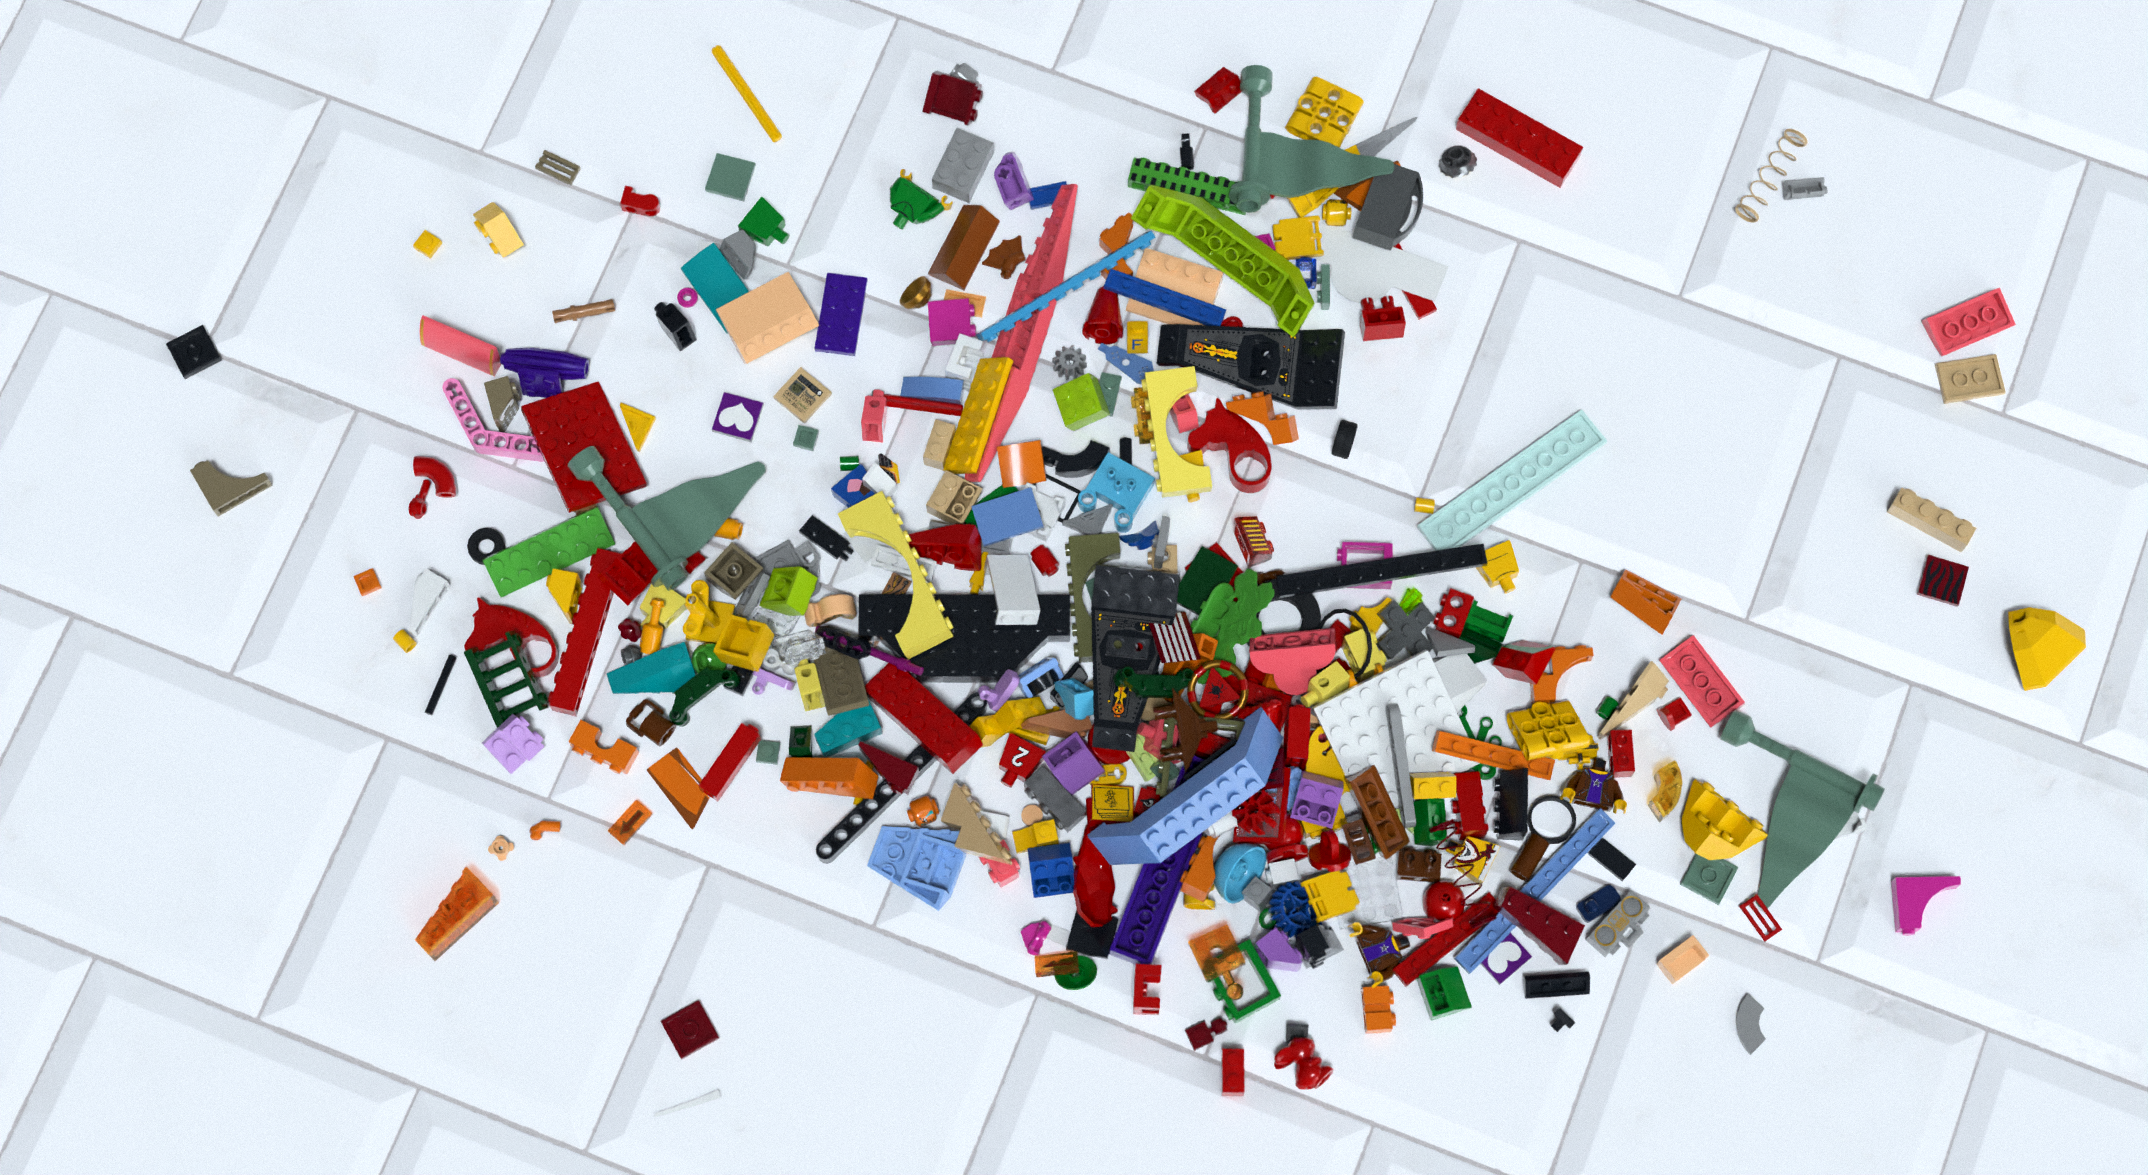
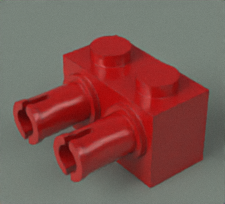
M1387 296L1382 297L1381 304L1383 308L1379 309L1374 308L1372 298H1368L1369 303H1367V298L1361 300L1360 330L1363 341L1404 337L1406 321L1402 306L1395 307L1392 296L1388 297L1389 302Z

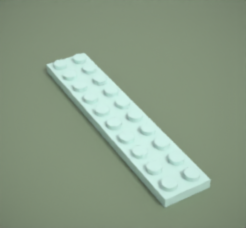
M1581 409L1421 522L1417 528L1435 551L1461 547L1607 443V439Z

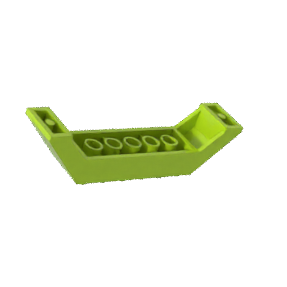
M1150 185L1147 188L1131 219L1146 230L1151 229L1169 234L1180 240L1269 305L1278 321L1277 326L1292 337H1295L1315 305L1300 269L1203 198L1155 185Z

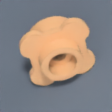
M497 836L492 845L488 847L489 853L495 854L500 861L506 860V855L514 849L513 843H508L503 836Z

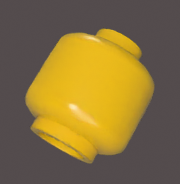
M1329 199L1326 204H1323L1322 220H1325L1328 226H1344L1347 220H1351L1352 208L1348 207L1345 200Z

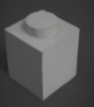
M1254 877L1242 892L1244 901L1260 913L1267 907L1269 901L1273 899L1272 888L1257 877Z

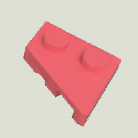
M1404 918L1393 922L1392 925L1393 931L1401 932L1403 936L1416 935L1419 939H1427L1434 933L1452 928L1453 919L1446 918L1434 923V918Z

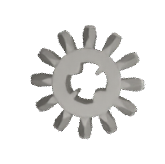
M1073 345L1070 346V350L1063 346L1062 352L1058 350L1055 352L1056 357L1052 358V363L1055 364L1053 370L1058 371L1059 378L1065 375V380L1068 381L1069 376L1076 379L1077 374H1084L1083 369L1087 368V363L1085 362L1086 355L1081 354L1082 350L1080 348L1074 351Z

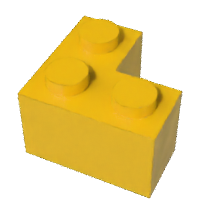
M494 202L489 203L473 214L476 219L473 222L485 238L489 237L491 241L489 246L494 254L499 253L504 258L524 245L505 213Z

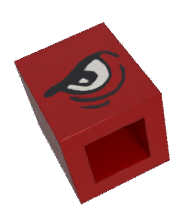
M1146 786V788L1141 787L1134 810L1135 817L1140 816L1159 802L1160 795L1156 794V788Z

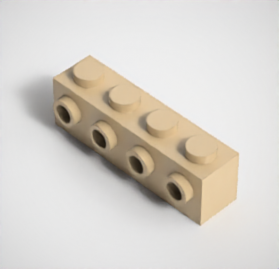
M1901 488L1887 513L1961 553L1977 529L1968 520L1955 517L1951 511L1935 506L1934 502L1929 499H1922L1910 489Z

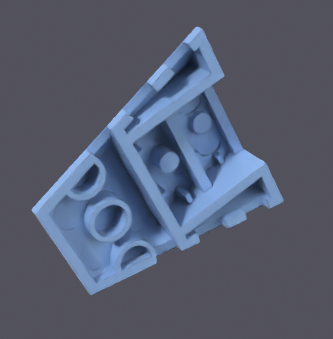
M882 826L867 866L939 911L953 893L966 858V853L954 847L960 831Z

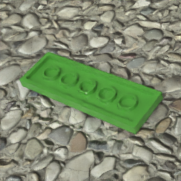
M595 506L482 560L501 598L551 575L553 569H564L592 554H596L597 548L606 549L615 545V542L598 507Z

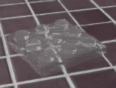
M1392 856L1388 859L1376 857V859L1355 865V862L1352 861L1348 867L1340 870V873L1347 871L1352 886L1347 889L1348 891L1354 889L1360 904L1355 906L1356 909L1354 911L1337 917L1340 930L1347 929V926L1354 922H1358L1361 925H1371L1404 918Z

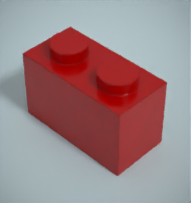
M1222 1049V1096H1244V1049Z

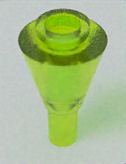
M1407 588L1399 606L1407 613L1419 602H1423L1421 599L1423 595L1416 588L1412 590Z

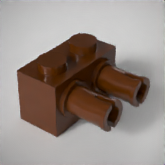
M1402 848L1397 853L1395 880L1430 883L1440 881L1442 853H1437L1436 850L1432 849L1417 852L1414 848Z

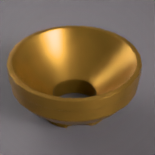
M925 276L915 279L904 290L899 303L906 309H919L925 306L932 296L930 281Z

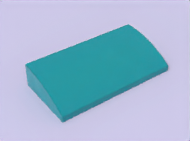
M713 242L681 267V271L726 334H728L716 309L749 291Z

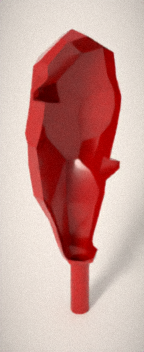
M1087 798V825L1085 826L1078 856L1073 857V861L1076 863L1073 894L1077 913L1091 927H1101L1112 920V915L1117 913L1118 909L1112 905L1115 891L1112 866L1087 836L1099 826L1097 824H1090L1091 798Z

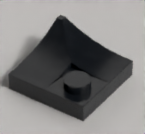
M1076 910L1066 951L1108 959L1119 919L1112 917L1110 922L1101 927H1091Z

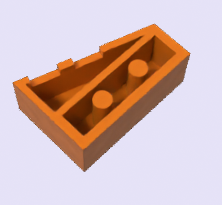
M1626 569L1611 595L1613 600L1661 635H1663L1682 600L1680 597Z

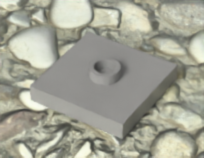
M1162 516L1159 535H1155L1153 547L1156 548L1154 568L1158 569L1163 567L1171 518L1167 516Z

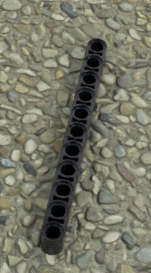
M978 692L973 693L953 713L958 717L960 715L968 716L969 719L965 723L970 726L977 717H982L987 711V700H982ZM976 700L984 703L980 708H975L972 704ZM921 745L904 759V761L911 764L915 759L923 761V764L918 767L919 774L916 780L937 761ZM883 780L876 787L873 799L864 798L818 843L816 854L820 862L825 864L833 862L901 795L893 792L888 797L883 796L882 791L884 789H891ZM870 803H875L878 806L872 812L868 811L866 807ZM860 818L862 819V824L855 827L851 825L852 820ZM839 833L847 835L844 841L836 840V836ZM830 848L832 852L829 856L825 857L820 854L822 849Z

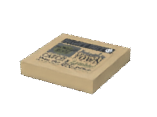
M800 367L773 398L805 424L832 393Z

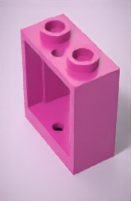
M1342 542L1341 549L1337 548V561H1341V566L1347 565V553L1383 554L1382 559L1393 558V543ZM1392 581L1348 588L1391 589Z

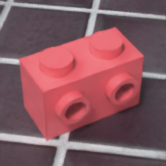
M1003 839L1000 842L1001 846L1005 847L1008 851H1010L1009 847ZM979 857L983 865L987 864L990 869L988 874L993 883L997 882L1000 888L1019 878L1018 870L1020 866L1015 858H1010L1012 865Z

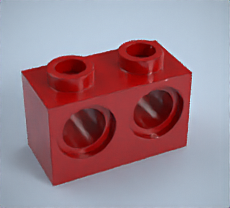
M1451 588L1448 594L1444 593L1440 603L1441 606H1444L1442 613L1437 612L1433 623L1437 625L1435 630L1459 639L1474 596ZM1456 600L1460 602L1461 607H1453L1451 601ZM1444 620H1452L1454 622V626H1446L1444 624Z
M1610 730L1607 735L1610 773L1614 774V778L1632 777L1635 772L1632 730Z

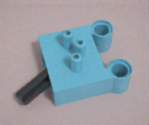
M1124 437L1120 439V458L1109 452L1107 453L1087 488L1082 490L1078 496V507L1084 513L1096 509L1097 498L1108 505L1113 504V507L1118 509L1114 516V527L1121 533H1127L1132 529L1133 519L1155 485V478L1132 465L1131 438ZM1090 498L1093 502L1091 504H1084L1082 500ZM1120 518H1127L1129 522L1127 524H1120L1118 520Z

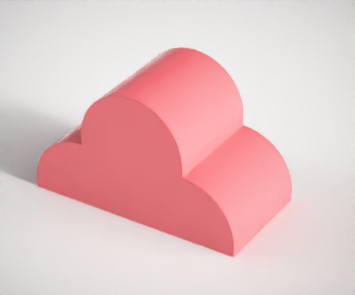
M1335 628L1263 634L1256 638H1250L1249 653L1251 662L1261 672L1274 674L1277 687L1284 693L1290 695L1304 694L1308 691L1309 681L1317 675V669H1322L1329 665L1335 656Z

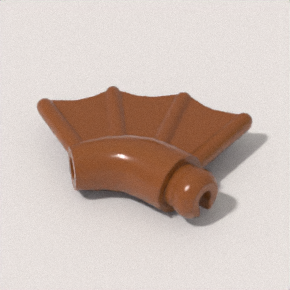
M1021 235L1011 240L1003 239L998 247L989 250V255L982 262V265L1001 270L1000 275L1002 278L1010 279L1017 265L1026 260L1022 251Z

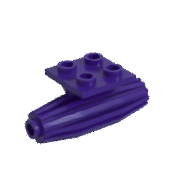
M539 348L506 349L505 353L502 352L500 364L504 365V369L518 373L522 395L529 397L548 398L563 393L561 380L586 379L589 371V360L587 358L563 351Z

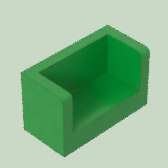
M1474 600L1464 627L1503 643L1514 615L1510 614L1506 618L1477 606L1478 601Z
M1421 799L1413 802L1416 818L1414 844L1423 846L1438 845L1447 837V830L1430 833L1429 829L1446 822L1445 799Z

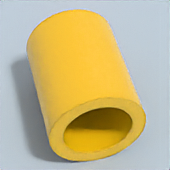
M1416 497L1414 512L1433 514L1435 500Z
M404 629L398 631L393 637V640L405 653L413 650L417 644Z

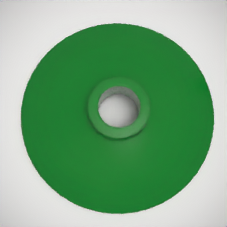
M1080 955L1067 957L1059 963L1073 962V968L1055 970L1054 977L1056 983L1067 990L1086 988L1093 983L1097 976V967L1094 961Z

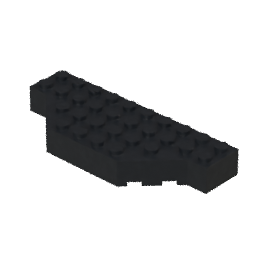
M859 594L858 637L867 641H879L895 657L907 659L895 635L900 633L906 622L913 594ZM934 594L935 599H940L945 608V611L942 612L944 617H949L954 627L950 629L953 637L909 660L912 664L924 669L922 675L915 674L922 683H998L1006 670L1010 669L1017 672L1048 642H1070V595H1037L1040 606L1037 625H995L998 610L994 595Z

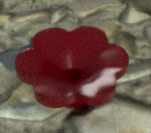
M626 618L623 622L619 623L618 629L621 631L622 638L629 639L631 642H636L638 638H641L642 630L637 621Z

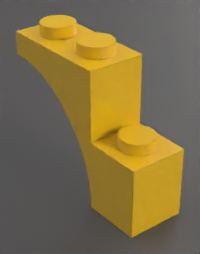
M1040 697L1006 701L994 715L977 717L969 727L978 734L983 743L982 747H988L1003 735L1020 727L1028 718L1048 713Z

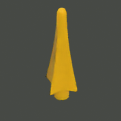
M983 552L981 556V570L974 571L969 580L970 594L978 595L979 589L983 591L984 566L986 557L989 554L988 552Z

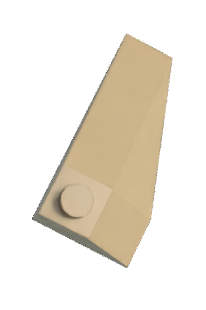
M1650 661L1631 691L1625 696L1619 708L1616 709L1598 735V739H1603L1609 734L1610 730H1616L1655 702L1657 697L1663 698L1668 691V688L1665 686L1669 680L1654 662Z

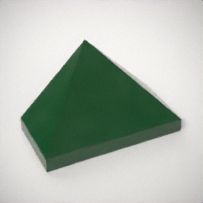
M1465 627L1459 638L1475 646V652L1467 654L1474 664L1497 657L1503 646L1502 643Z

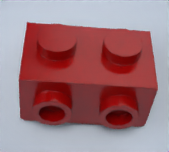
M1225 67L1218 70L1194 91L1196 97L1209 104L1211 111L1215 114L1242 92L1238 75Z

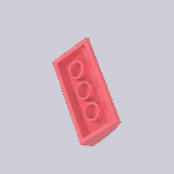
M2000 287L1922 320L1928 336L1941 356L2016 325Z
M1694 635L1659 660L1710 728L1730 716L1735 709L1738 710L1745 705V701Z

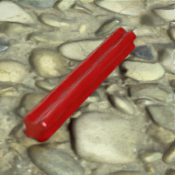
M884 394L887 407L961 416L963 411L962 404Z

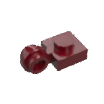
M1222 1018L1210 1023L1212 1027L1208 1029L1204 1021L1185 1030L1193 1050L1196 1051L1213 1043L1214 1040L1211 1034L1215 1032L1217 1036L1228 1030L1226 1027L1228 1025L1227 1022L1223 1021Z

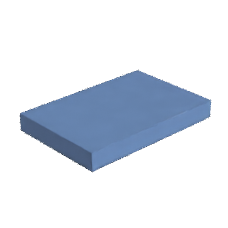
M1031 487L971 506L984 547L1044 528Z

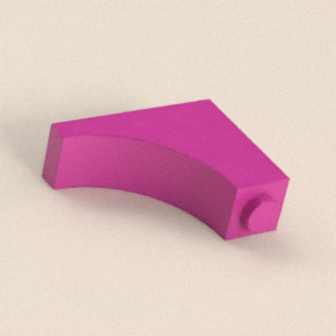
M1895 877L1891 881L1895 932H1902L1903 936L1915 935V932L1922 928V916L1929 900L1940 892L1957 889L1961 885V877Z

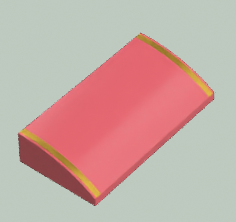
M422 315L420 320V342L422 346L495 377L501 366L500 355L496 346Z

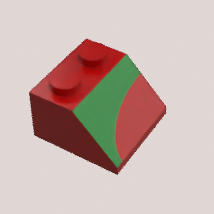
M1520 640L1501 647L1492 665L1505 678L1537 685L1556 649L1553 646Z

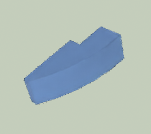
M903 377L900 396L961 404L964 382L963 380L938 377Z

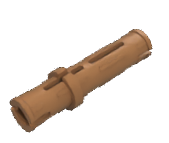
M613 299L581 306L570 305L569 308L553 310L552 314L554 323H559L567 320L577 321V319L602 313L615 312Z

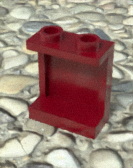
M936 70L931 75L922 112L928 114L933 112L962 121L965 125H970L972 121L975 122L978 115L976 106L983 96L982 84Z

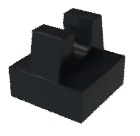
M1559 1007L1554 1013L1558 1019L1551 1027L1558 1033L1564 1025L1571 1029L1576 1022Z

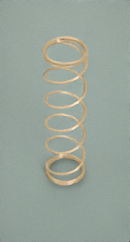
M1786 129L1784 131V137H1781L1778 141L1781 151L1770 153L1769 162L1771 166L1760 168L1759 175L1761 180L1753 181L1750 184L1752 195L1742 197L1740 204L1735 207L1736 213L1742 219L1752 223L1759 220L1758 213L1753 208L1742 204V200L1745 197H1754L1761 204L1768 205L1767 201L1753 194L1751 186L1755 182H1764L1770 189L1778 190L1774 184L1764 181L1761 171L1765 167H1772L1779 174L1787 176L1786 171L1772 164L1771 155L1780 152L1788 159L1797 161L1795 156L1781 149L1780 141L1786 138L1788 142L1797 147H1805L1808 141L1801 132L1795 129ZM1786 132L1795 133L1799 135L1803 140L1793 136H1788ZM1791 138L1797 139L1801 141L1803 144L1797 143L1793 141ZM1738 207H1741L1750 218L1744 216L1738 210ZM1745 209L1752 212L1756 218L1749 215Z

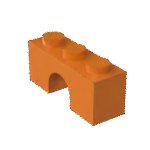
M580 720L568 741L572 747L571 750L581 756L584 753L591 756L590 760L599 765L602 763L609 765V769L617 774L621 772L628 774L639 754L637 747L618 738L611 748L601 749L598 747V741L602 735L600 729Z

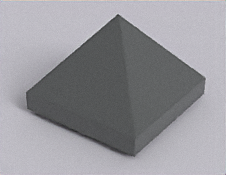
M1287 1024L1286 1043H1289L1295 1037H1308L1309 1024Z

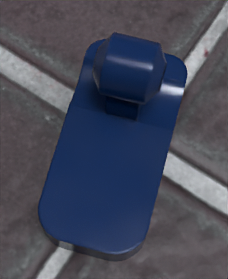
M1607 885L1579 902L1576 910L1584 922L1590 923L1616 907L1620 903L1621 897L1613 886Z

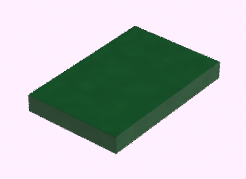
M1202 546L1179 584L1177 604L1199 616L1202 611L1200 606L1203 601L1208 600L1211 592L1218 584L1230 583L1238 569V565Z

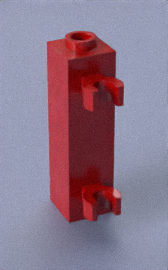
M743 723L740 724L698 785L700 791L717 802L720 800L761 740L758 733L759 730L751 724L747 726Z

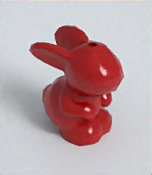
M1295 1037L1289 1042L1287 1047H1283L1277 1052L1274 1059L1276 1070L1296 1063L1295 1086L1301 1090L1318 1089L1331 1077L1334 1070L1331 1066H1322L1321 1057L1314 1056L1316 1045L1314 1040L1308 1037Z

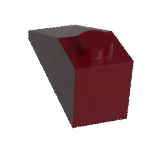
M860 741L858 744L860 751L888 786L891 787V790L900 795L902 793L908 795L919 774V768Z

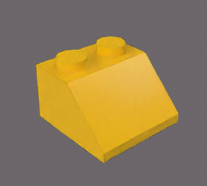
M553 569L552 574L547 577L546 587H548L549 593H551L569 624H572L573 615L578 609V599L580 593H582L583 583L578 573Z

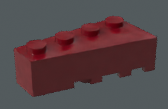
M1510 886L1502 887L1493 907L1513 925H1516L1525 936L1532 939L1541 950L1549 954L1558 965H1567L1585 925Z

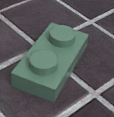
M1321 264L1320 272L1316 274V283L1320 284V291H1317V303H1321V310H1329L1330 264Z
M1102 372L1099 385L1110 413L1109 416L1113 417L1122 376Z

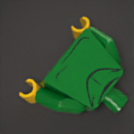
M905 169L900 171V177L890 187V208L898 213L892 224L902 230L908 220L914 224L925 223L938 216L944 210L947 211L952 208L953 201L949 204L944 203L948 196L944 195L941 203H938L939 199L912 182V172L908 176H904Z

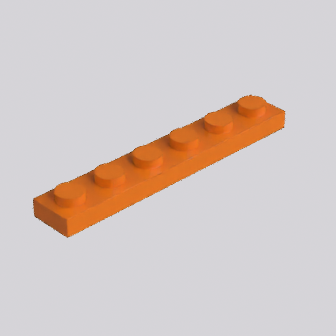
M1438 730L1436 731L1432 748L1433 752L1509 771L1528 768L1529 776L1545 780H1551L1555 763L1554 759L1546 757L1527 761L1521 751Z

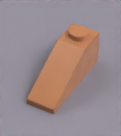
M1064 709L1028 718L1021 724L1022 729L1066 739L1076 731L1083 738L1086 737V733L1089 732L1092 725L1089 716H1086L1085 719L1077 720L1067 714Z

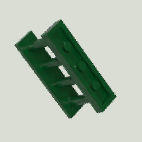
M515 630L505 633L508 640L481 651L475 647L464 651L497 728L512 714L517 715L535 706L538 707L539 711L549 708L547 705V695L539 687L521 646L523 644L522 639ZM512 648L516 657L515 660L491 671L487 670L484 664L486 658ZM520 667L525 679L500 690L495 689L492 682L494 678ZM527 686L529 687L533 696L532 699L510 709L503 707L501 702L503 697Z

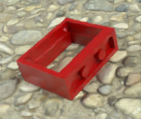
M1296 704L1293 707H1289L1284 722L1283 748L1286 752L1285 767L1294 766L1303 771L1309 757L1311 708H1306L1305 705Z

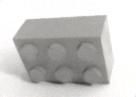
M956 128L932 177L933 189L970 204L994 154V142Z

